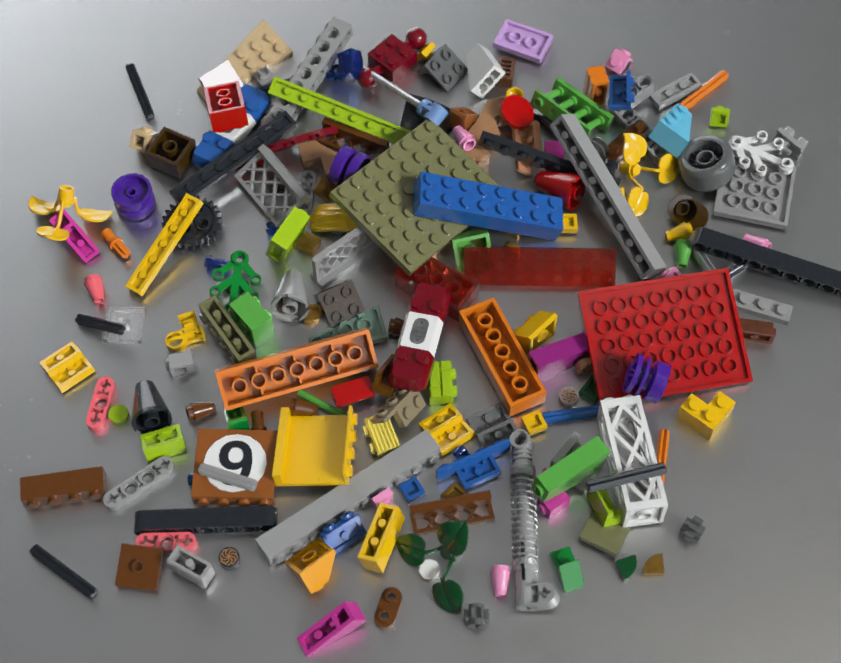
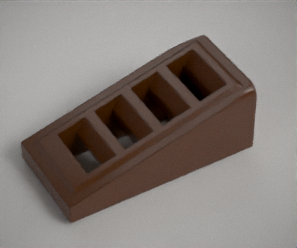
M499 57V65L504 66L502 69L508 72H505L504 75L506 76H503L494 86L512 88L516 59Z

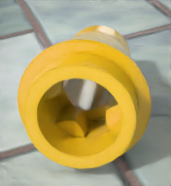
M682 222L664 232L667 242L679 239L688 240L694 236L690 222Z

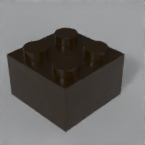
M163 127L145 152L148 166L180 179L191 163V156L197 146L195 139Z

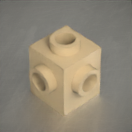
M147 126L132 130L129 147L136 149L137 152L145 153L158 133L152 131V128Z

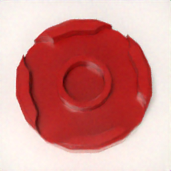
M513 94L507 96L500 104V116L505 124L511 125V128L524 129L532 122L534 111L531 104L524 97Z

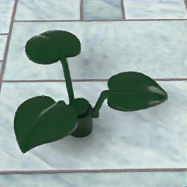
M467 520L446 521L440 524L437 529V538L442 545L431 550H425V540L417 534L407 533L399 536L396 540L398 551L403 560L411 566L423 564L425 554L428 555L440 551L443 559L449 560L440 578L441 582H436L432 586V595L435 602L443 610L453 614H460L464 602L462 588L454 580L448 579L445 581V577L452 564L456 561L455 557L463 554L467 548Z

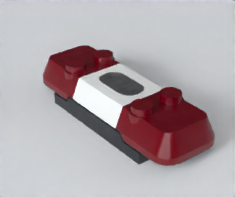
M419 283L414 288L388 376V381L392 387L413 392H421L427 387L449 313L448 308L451 295L444 287Z

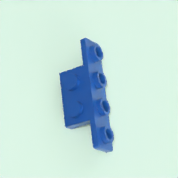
M510 440L496 441L490 447L480 448L469 456H461L455 462L441 465L435 470L436 480L439 482L456 475L466 491L500 476L501 470L494 458L510 451Z

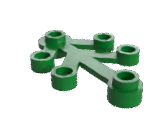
M242 250L233 252L227 264L219 269H214L212 272L213 280L221 281L224 278V274L234 268L233 275L217 286H212L209 290L210 297L214 296L212 291L217 290L219 293L216 294V297L219 298L221 292L231 286L229 303L224 306L227 312L230 311L229 304L238 298L239 286L245 293L248 291L259 299V294L253 291L241 276L243 269L250 277L252 286H259L261 284V276L256 274L249 266V257ZM241 258L243 261L237 262L236 259ZM220 273L221 276L216 277L215 274ZM253 278H258L259 281H258V282H254L252 279H253Z

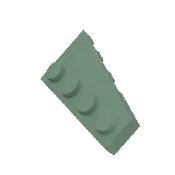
M379 304L372 307V310L357 314V317L347 321L346 319L334 328L330 327L309 337V343L365 327L370 331L373 344L388 341Z

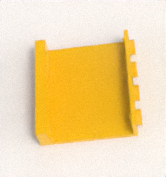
M352 405L349 406L347 415L292 416L289 407H281L272 472L276 486L349 485V477L353 476L351 459L355 457V450L352 447L353 442H356L354 425L358 424L357 413H354Z

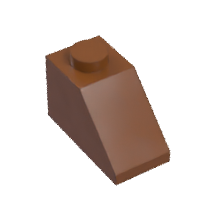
M466 107L451 108L449 127L454 129L460 125L466 131H469L478 120L479 114Z

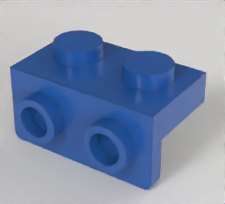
M626 70V75L609 76L610 111L631 110V103H635V93L631 92V87H635L634 76H631L630 70Z
M349 511L340 517L341 520L335 524L330 523L326 525L323 531L319 533L323 542L335 550V555L367 534L358 513Z

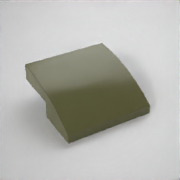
M593 509L578 539L616 558L631 527H622V524L603 528Z

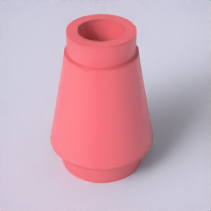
M91 274L85 277L84 285L95 304L103 302L105 300L103 279L99 274Z

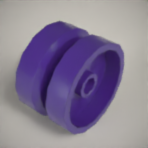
M347 145L343 146L332 162L329 171V181L336 186L341 185L370 163L371 157L363 152L357 153L354 148Z
M136 173L125 174L119 177L111 187V196L116 211L125 220L139 221L147 218L153 212L156 206L155 196L149 180L143 175Z

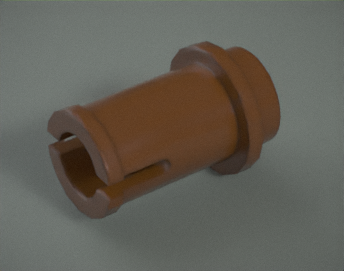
M254 410L251 412V430H267L264 425L263 411Z

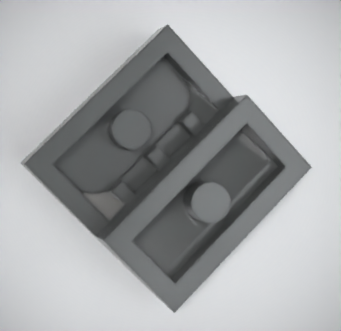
M502 401L466 418L481 448L490 447L499 440L510 439L512 432L518 430L513 419L509 417Z

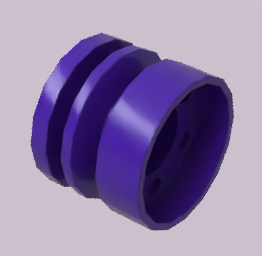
M637 353L626 371L623 392L629 394L632 391V395L637 396L643 389V399L657 404L667 386L671 365L657 360L651 367V358L647 356L644 359L643 354Z

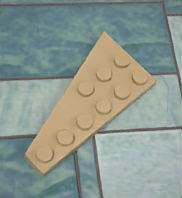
M263 19L223 62L229 60L241 82L245 84L253 79L252 74L256 73L257 70H261L266 65L269 69L292 57L293 51ZM201 85L197 89V94L207 105L204 88Z

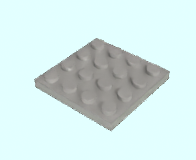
M734 154L736 163L735 173L726 185L717 189L712 215L786 230L796 167H793L792 173L784 175L779 172V166L761 160L762 164L767 166V173L764 176H758L755 173L756 167L752 158H750V167L742 169L739 166L738 156Z

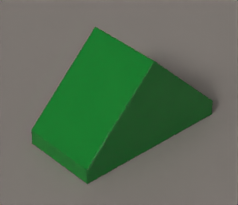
M243 406L228 411L224 409L229 429L250 430Z

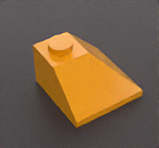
M317 538L284 563L303 588L312 594L321 590L324 584L329 581L336 552Z

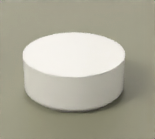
M432 559L425 560L419 567L420 577L427 582L435 581L440 575L439 564Z

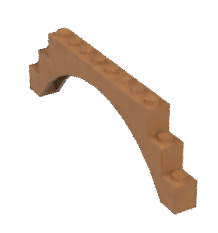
M505 96L487 100L479 119L468 131L475 137L476 145L469 151H463L481 168L489 165L490 154L488 150L478 145L483 130L500 136L498 126L506 125L499 112L500 104L505 99ZM316 140L298 144L303 170L314 171L322 168L324 177L329 180V171L337 152Z

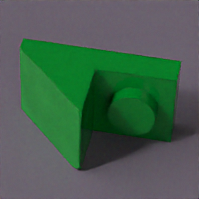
M570 546L550 552L549 556L564 593L584 587L580 562L575 560Z

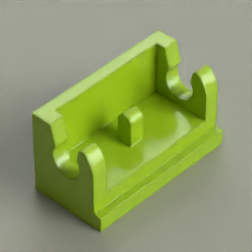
M179 424L140 435L143 451L148 463L154 462L162 456L172 457L187 452Z
M606 489L591 493L587 492L586 496L603 528L622 524L623 512L621 509L617 511Z

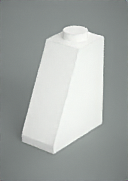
M479 43L467 55L469 89L482 99L503 77L505 71L491 52Z

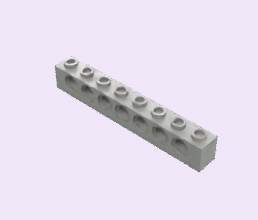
M333 17L326 24L323 33L317 37L315 45L312 49L308 50L306 58L303 62H300L296 73L290 77L288 82L315 92L353 36L351 24ZM278 98L271 105L269 113L262 118L260 125L261 127L285 110L296 121L304 108ZM286 134L277 141H282Z

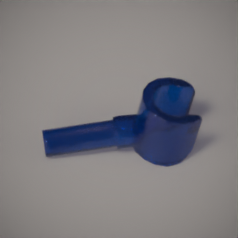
M273 222L266 223L267 228H269L265 229L266 233L269 236H274L279 227H276Z
M460 445L454 450L453 455L458 459L461 456H469L470 453H468L465 446Z

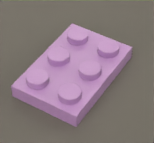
M506 19L493 42V48L541 64L553 41L554 35Z

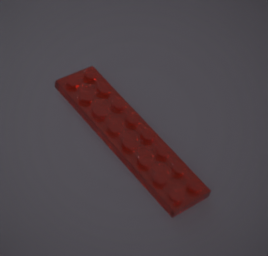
M464 246V285L615 286L617 249Z

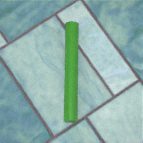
M302 389L297 392L298 397L319 405V408L332 415H347V413Z

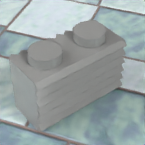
M180 545L175 547L166 561L170 570L203 589L208 586L215 575L212 563H208L205 559H201V557L194 555V553L187 551V549L180 547Z

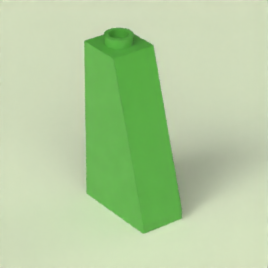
M598 436L538 475L531 486L533 493L543 503L597 474L611 451Z

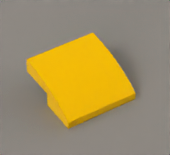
M73 341L39 362L61 393L95 372L93 366L83 356Z
M451 403L418 423L422 432L427 429L441 447L440 455L442 457L475 437L474 431L463 420L462 414Z

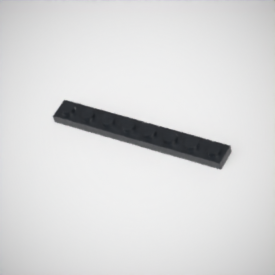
M285 110L169 191V194L178 205L186 193L197 197L253 158L259 152L258 148L262 144L267 147L297 127V123Z
M484 130L482 131L478 145L486 150L499 152L501 155L516 158L518 161L527 162L535 167L544 168L551 172L578 174L569 160ZM612 176L616 184L619 186L621 179Z

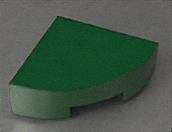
M635 554L615 562L623 582L628 580L636 569L637 558Z

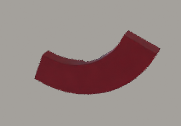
M337 126L307 132L271 144L268 148L273 153L280 152L306 141L309 142L332 136L338 132Z

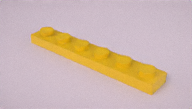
M186 193L125 285L127 289L140 296L144 295L204 204L201 200Z

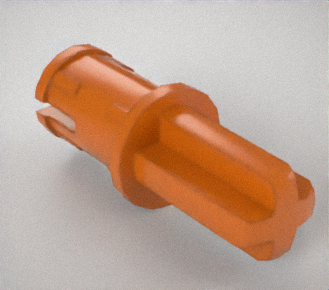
M106 228L101 232V237L109 244V248L114 250L122 259H127L131 252L122 243V239L118 238L110 228Z

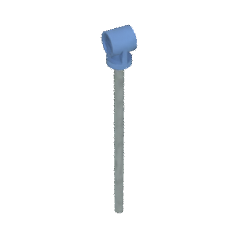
M341 52L339 55L340 59L359 71L366 68V66L344 52ZM374 71L371 72L373 80L416 106L417 114L425 120L429 119L439 126L448 115L446 109L440 104L434 102L432 105V102L428 99L420 101Z

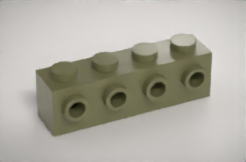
M216 295L198 304L201 312L199 317L204 325L208 324L210 334L214 339L218 338L222 351L224 353L228 352L232 365L257 358L256 351Z

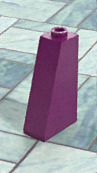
M585 332L528 353V359L541 383L574 367L581 359L590 357Z

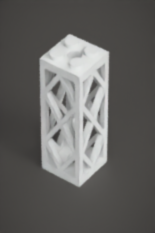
M626 395L615 399L609 397L600 400L596 420L601 440L611 451L606 458L609 474L623 472L622 466L625 468L624 471L632 470L635 459L643 467L657 464L640 395ZM632 422L635 435L623 423ZM618 427L634 442L633 448L617 433ZM615 439L630 453L627 462L618 454ZM661 475L648 478L647 482L645 480L638 481L647 490L645 496L632 483L613 487L617 508L623 512L622 527L663 522L668 508V501ZM627 488H628L640 501L630 502Z

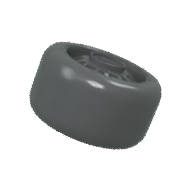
M700 136L689 141L678 157V166L683 181L690 188L697 191L708 192L723 187L732 179L736 169L735 158L730 144L718 136Z

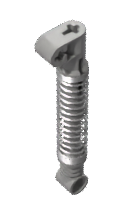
M518 429L512 432L509 439L512 445L513 463L510 467V477L512 478L510 483L513 484L510 486V489L513 490L510 493L513 496L510 501L513 504L510 506L513 508L511 514L514 515L511 517V520L514 521L511 524L514 527L511 530L514 533L511 536L514 540L511 543L514 548L511 550L515 553L512 555L514 559L512 561V570L515 573L516 609L524 612L550 610L559 604L560 596L550 583H536V572L539 570V558L537 557L539 553L536 550L538 548L536 544L538 542L536 537L538 535L536 531L538 528L536 525L537 513L535 512L537 510L535 506L537 504L535 500L537 496L534 498L530 497L534 494L530 491L532 486L530 484L536 478L535 466L532 464L534 443L525 430ZM525 440L523 444L518 445L520 441Z

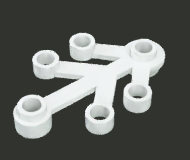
M759 131L756 136L747 138L735 135L728 140L733 152L737 153L739 166L742 169L750 167L751 160L745 156L744 151L751 154L756 167L755 173L758 176H764L767 173V166L762 164L761 159L779 166L778 170L781 174L788 175L793 171L794 163L791 159H780L767 153V151L783 149L784 140L782 138H775L773 143L755 147L749 144L756 142L765 143L768 138L766 131Z

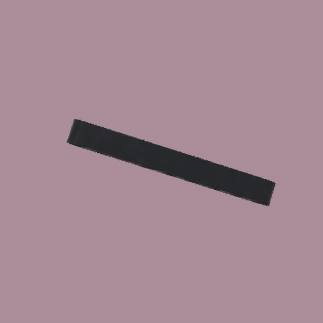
M698 227L695 230L691 247L696 251L841 298V271L705 227Z

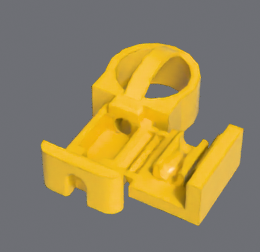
M194 310L179 314L180 324L183 323L184 328L169 333L165 338L168 350L174 353L185 350L187 345L204 341V344L207 342L203 327L198 324ZM182 339L181 344L178 346L169 345L171 341Z

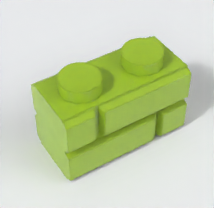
M435 361L431 378L428 381L430 405L453 404L454 397H457V385H453V380L456 379V369L452 368L451 361Z

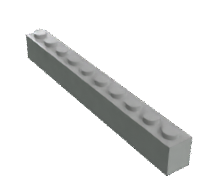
M561 114L549 126L641 280L655 277L667 266L575 114Z
M427 429L351 477L349 485L337 486L256 538L257 547L270 566L275 563H281L291 552L295 553L302 549L308 541H314L319 538V533L323 531L326 525L330 523L335 524L341 520L340 517L349 511L356 512L360 507L368 506L371 504L374 496L388 487L391 488L394 485L403 483L411 474L419 473L426 464L436 462L439 459L441 447Z

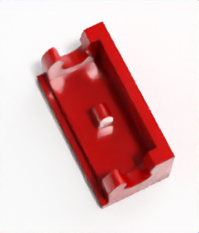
M369 375L331 387V395L338 409L367 398L375 397V392L372 391L373 387Z

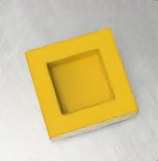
M433 42L426 44L417 52V62L422 59L427 60L433 55L432 51L436 48Z
M563 214V231L561 233H577V214Z
M540 410L521 417V422L529 436L547 430L548 426Z

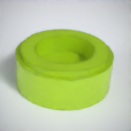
M121 404L111 407L108 413L110 421L115 425L125 424L130 416L127 407Z

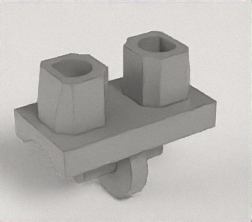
M790 126L785 129L778 128L774 139L782 138L784 140V147L781 150H777V153L782 155L785 152L787 155H791L798 160L808 141L803 137L796 140L794 138L795 132Z

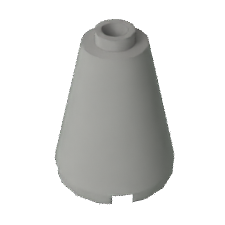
M292 269L285 272L271 302L273 315L279 320L292 322V320L298 319V321H301L309 313V303L303 275L298 270Z

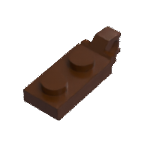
M643 120L635 125L632 124L608 144L609 151L605 152L608 159L616 163L623 158V134L635 133L643 137L642 134L649 129L647 124Z

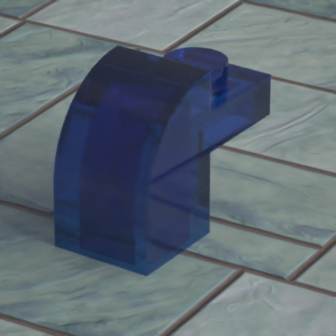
M349 48L337 54L339 68L327 72V80L334 81L335 83H342L344 81L354 83L357 81L358 75L363 69L362 53L359 50Z

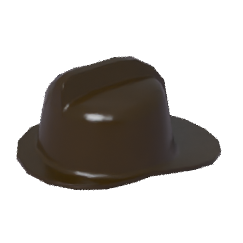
M680 194L675 196L668 205L667 212L669 217L677 224L690 222L693 231L698 227H704L708 222L709 213L707 208L689 195Z

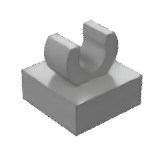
M267 65L252 74L254 81L259 86L272 83L275 76Z

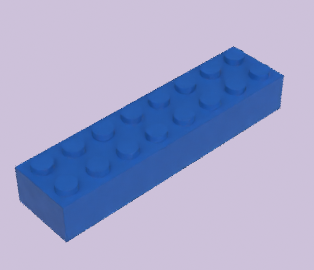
M422 171L414 183L413 215L553 241L563 231L562 198Z

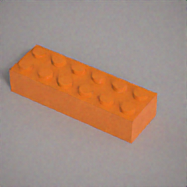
M493 297L459 311L458 323L509 417L544 403L546 390L495 298Z

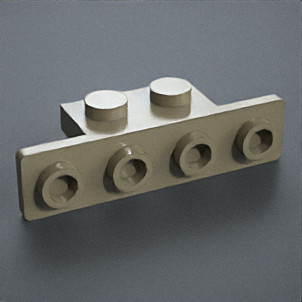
M397 389V392L386 400V404L375 412L376 415L370 421L372 424L385 423L394 416L398 426L405 428L425 407L426 403L420 392Z

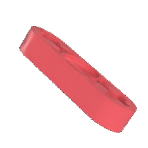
M101 377L95 386L86 416V424L93 432L101 431L107 421L116 390L115 383L111 377ZM109 383L110 387H106L104 394V389L102 386H106V384ZM99 400L106 401V405L104 407H96V403ZM96 413H98V419L100 422H96L95 425H93L92 421L96 420Z
M191 532L142 533L135 541L136 545L143 546L142 544L145 540H148L149 543L153 544H147V546L155 547L154 543L155 539H157V548H163L164 554H171L177 544L190 552H193L197 547V540ZM189 538L191 543L185 546L182 542H186V539ZM163 539H171V546L167 548L161 546Z

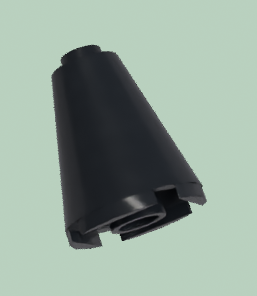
M150 380L138 382L134 391L131 423L134 431L137 432L136 430H138L141 434L165 428L172 423V415L155 384Z

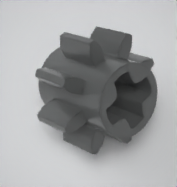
M694 516L693 519L687 517L680 529L684 533L682 538L689 542H692L693 539L699 541L706 529L702 525L704 520L697 516Z
M481 603L469 604L468 609H464V623L469 622V627L473 629L485 627V622H489V609H484V604Z

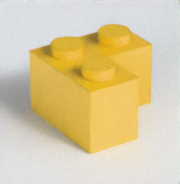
M721 391L716 394L709 404L691 393L681 405L677 418L710 440L732 413L736 402Z

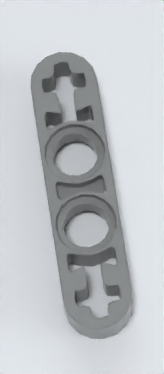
M162 456L109 490L103 497L106 508L110 511H116L169 477L175 470L173 460L168 456ZM165 463L169 468H162V464ZM155 468L157 469V472H159L160 475L157 476L154 470ZM147 473L153 475V479L149 482L142 480L143 476ZM128 485L136 486V490L133 493L128 494L125 492ZM120 491L122 492L125 498L122 499L121 495L119 494ZM110 498L116 499V503L110 502Z

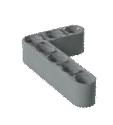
M644 74L635 79V87H631V92L635 93V103H631V110L610 111L609 109V112L614 116L613 118L624 130L632 124L635 125L643 120L633 108L653 93L652 77ZM649 127L642 134L646 142L652 141V143L647 144L646 155L654 164L658 165L662 156H657V154L663 153L664 155L668 151L648 137L653 131Z

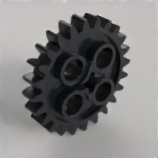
M203 198L202 202L204 204L198 211L200 213H197L193 219L198 235L194 234L190 223L185 231L188 233L183 234L177 243L179 249L183 245L185 250L189 246H192L193 250H195L196 246L202 249V244L205 243L209 246V240L215 241L214 235H220L219 230H222L221 224L223 223L221 211L218 210L217 205H213L212 200L207 202V198ZM177 202L175 206L169 205L171 210H165L166 215L162 216L163 228L178 207Z

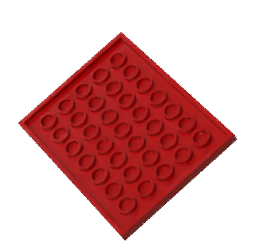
M728 268L577 292L599 405L600 400L609 397L615 399L632 395V391L629 394L623 392V385L628 366L637 353L643 354L644 359L647 356L650 357L651 367L657 360L671 365L670 377L662 397L753 381ZM642 389L641 392L638 394L641 397V401L644 400Z

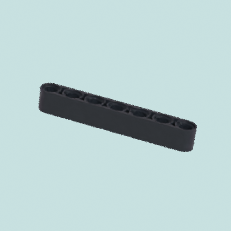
M274 506L139 510L135 512L134 534L139 536L142 533L191 532L194 535L267 532L277 526V508Z

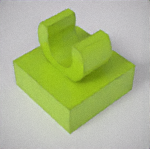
M724 106L712 107L709 125L728 127L730 108H724Z

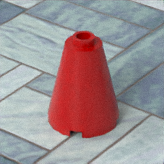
M540 171L534 177V184L538 190L546 195L562 198V205L567 209L575 210L581 203L578 201L580 196L584 197L586 186L579 174Z

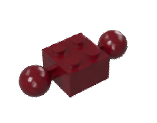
M418 27L409 29L405 35V42L393 34L385 38L368 53V67L361 69L357 75L359 86L363 89L371 90L378 85V82L372 78V71L391 83L396 84L417 66V52L415 50L425 46L427 42L425 31Z

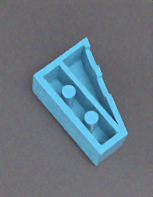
M677 104L657 123L648 137L678 158L689 143L692 113L685 106Z

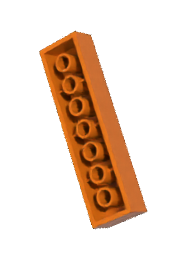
M365 327L214 370L225 410L228 411L378 368L379 365L370 331Z

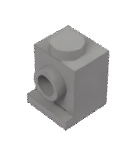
M190 347L186 348V352L178 351L167 355L168 359L165 360L166 370L171 372L172 378L196 373Z

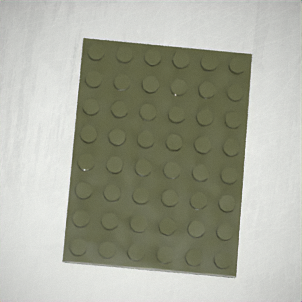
M429 119L329 194L345 213L408 276L470 226L413 215L414 183L421 171L499 186L438 125Z

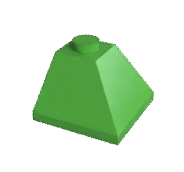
M486 229L468 231L452 239L458 276L495 269L489 232Z

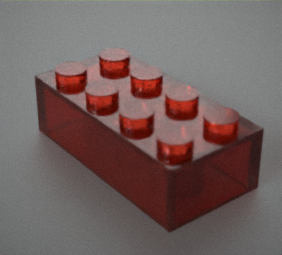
M433 257L410 276L401 268L394 275L395 287L411 296L414 288L419 283L442 286L447 289L451 295L448 316L456 321H459V311L470 307L479 295V282Z

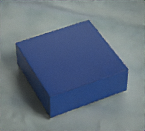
M416 476L398 485V489L407 504L426 495Z

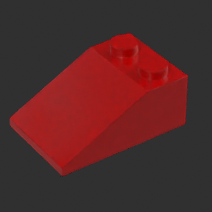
M239 80L204 87L213 133L249 126Z

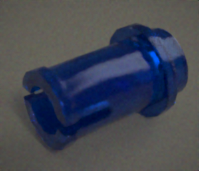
M210 255V257L206 256L204 267L208 270L219 269L222 265L227 264L229 260L214 258L213 255Z

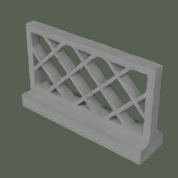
M262 144L258 148L259 152L234 176L275 226L279 227L294 206L299 209L304 203L308 204L312 198L271 149ZM262 158L264 160V168H256V162ZM246 172H251L250 181H244L241 176ZM255 172H263L262 181H254ZM267 172L275 173L274 181H266ZM254 184H262L261 193L253 192ZM266 184H274L273 194L265 193ZM278 184L285 185V194H277ZM264 197H272L271 206L264 205ZM276 197H284L283 206H275ZM288 197H295L298 202L293 206H287ZM275 209L283 210L282 216L278 220L274 217Z
M358 226L312 258L313 272L310 274V278L323 290L379 251L380 247Z

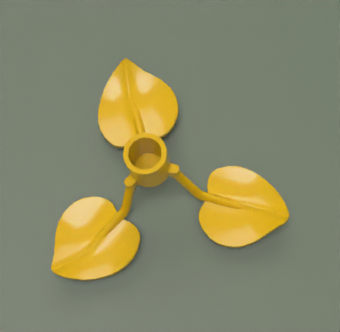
M624 133V160L619 165V172L627 175L626 178L630 179L637 186L633 187L629 192L627 202L636 217H638L647 210L649 195L647 192H643L644 188L633 177L638 175L641 170L658 172L657 179L660 183H671L679 171L678 159L672 154L667 153L660 158L658 163L659 169L640 167L638 162L646 154L647 143L638 134Z
M69 185L59 186V193L55 203L40 200L32 195L28 205L29 210L36 214L48 215L59 212L56 228L42 226L36 230L38 236L55 241L66 240L69 237L68 230L60 229L64 207H70L73 203L76 213L81 215V219L91 222L105 221L112 215L113 210L79 209L77 197H74V187Z

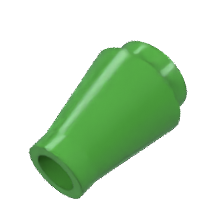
M679 239L674 244L676 267L687 268L692 251L691 241Z

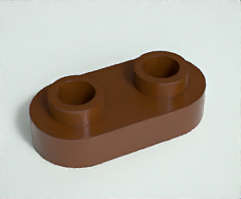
M389 587L381 594L374 614V622L382 630L390 629L396 621L402 604V594L399 589ZM394 595L395 599L389 600L388 596ZM383 614L389 616L386 620L381 619Z

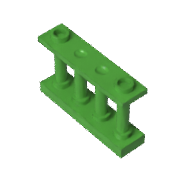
M560 77L555 80L552 90L545 95L536 89L530 102L531 106L553 122L561 114H571L565 110L570 107L576 111L574 114L588 137L591 130L595 127H598L603 132L607 131L614 117ZM556 97L560 101H562V103L558 105L551 99ZM581 117H584L589 121V123L584 124L579 119Z

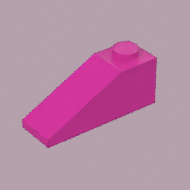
M63 209L60 229L69 231V237L66 241L81 259L88 263L100 251L65 209ZM59 212L49 220L55 228Z
M344 601L298 636L297 640L305 655L310 656L351 633L367 620L357 602Z

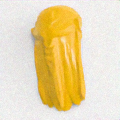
M337 203L318 205L314 209V213L309 215L311 216L309 219L311 223L310 228L313 232L339 231L349 233L358 227Z

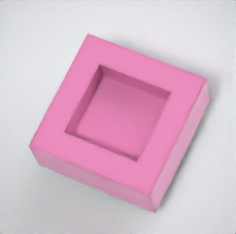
M388 487L372 498L371 505L375 511H377L380 502L391 505L393 493Z

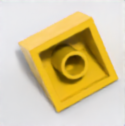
M538 311L535 315L531 314L523 326H518L513 331L527 357L530 351L540 348L555 334L558 317L556 313Z

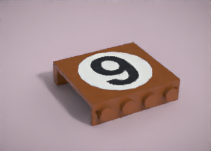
M198 429L191 490L193 504L202 507L208 506V504L220 507H227L229 505H237L239 507L249 505L275 506V482L272 472L278 430ZM201 463L212 465L257 480V487L255 491H249L199 474L198 469Z

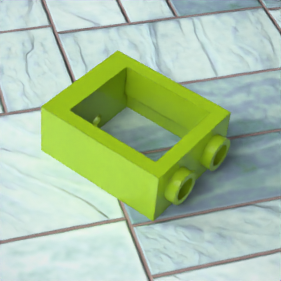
M294 206L270 240L266 256L282 265L305 232L311 216L303 209H298Z

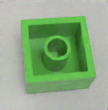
M247 291L229 304L232 319L255 349L274 337V324L271 320L273 318L272 314L268 309L264 310L261 307V303L256 296L252 297Z

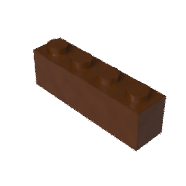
M103 466L20 477V500L25 508L36 509L43 505L57 506L64 502L78 503L86 499L99 500L107 493V477Z

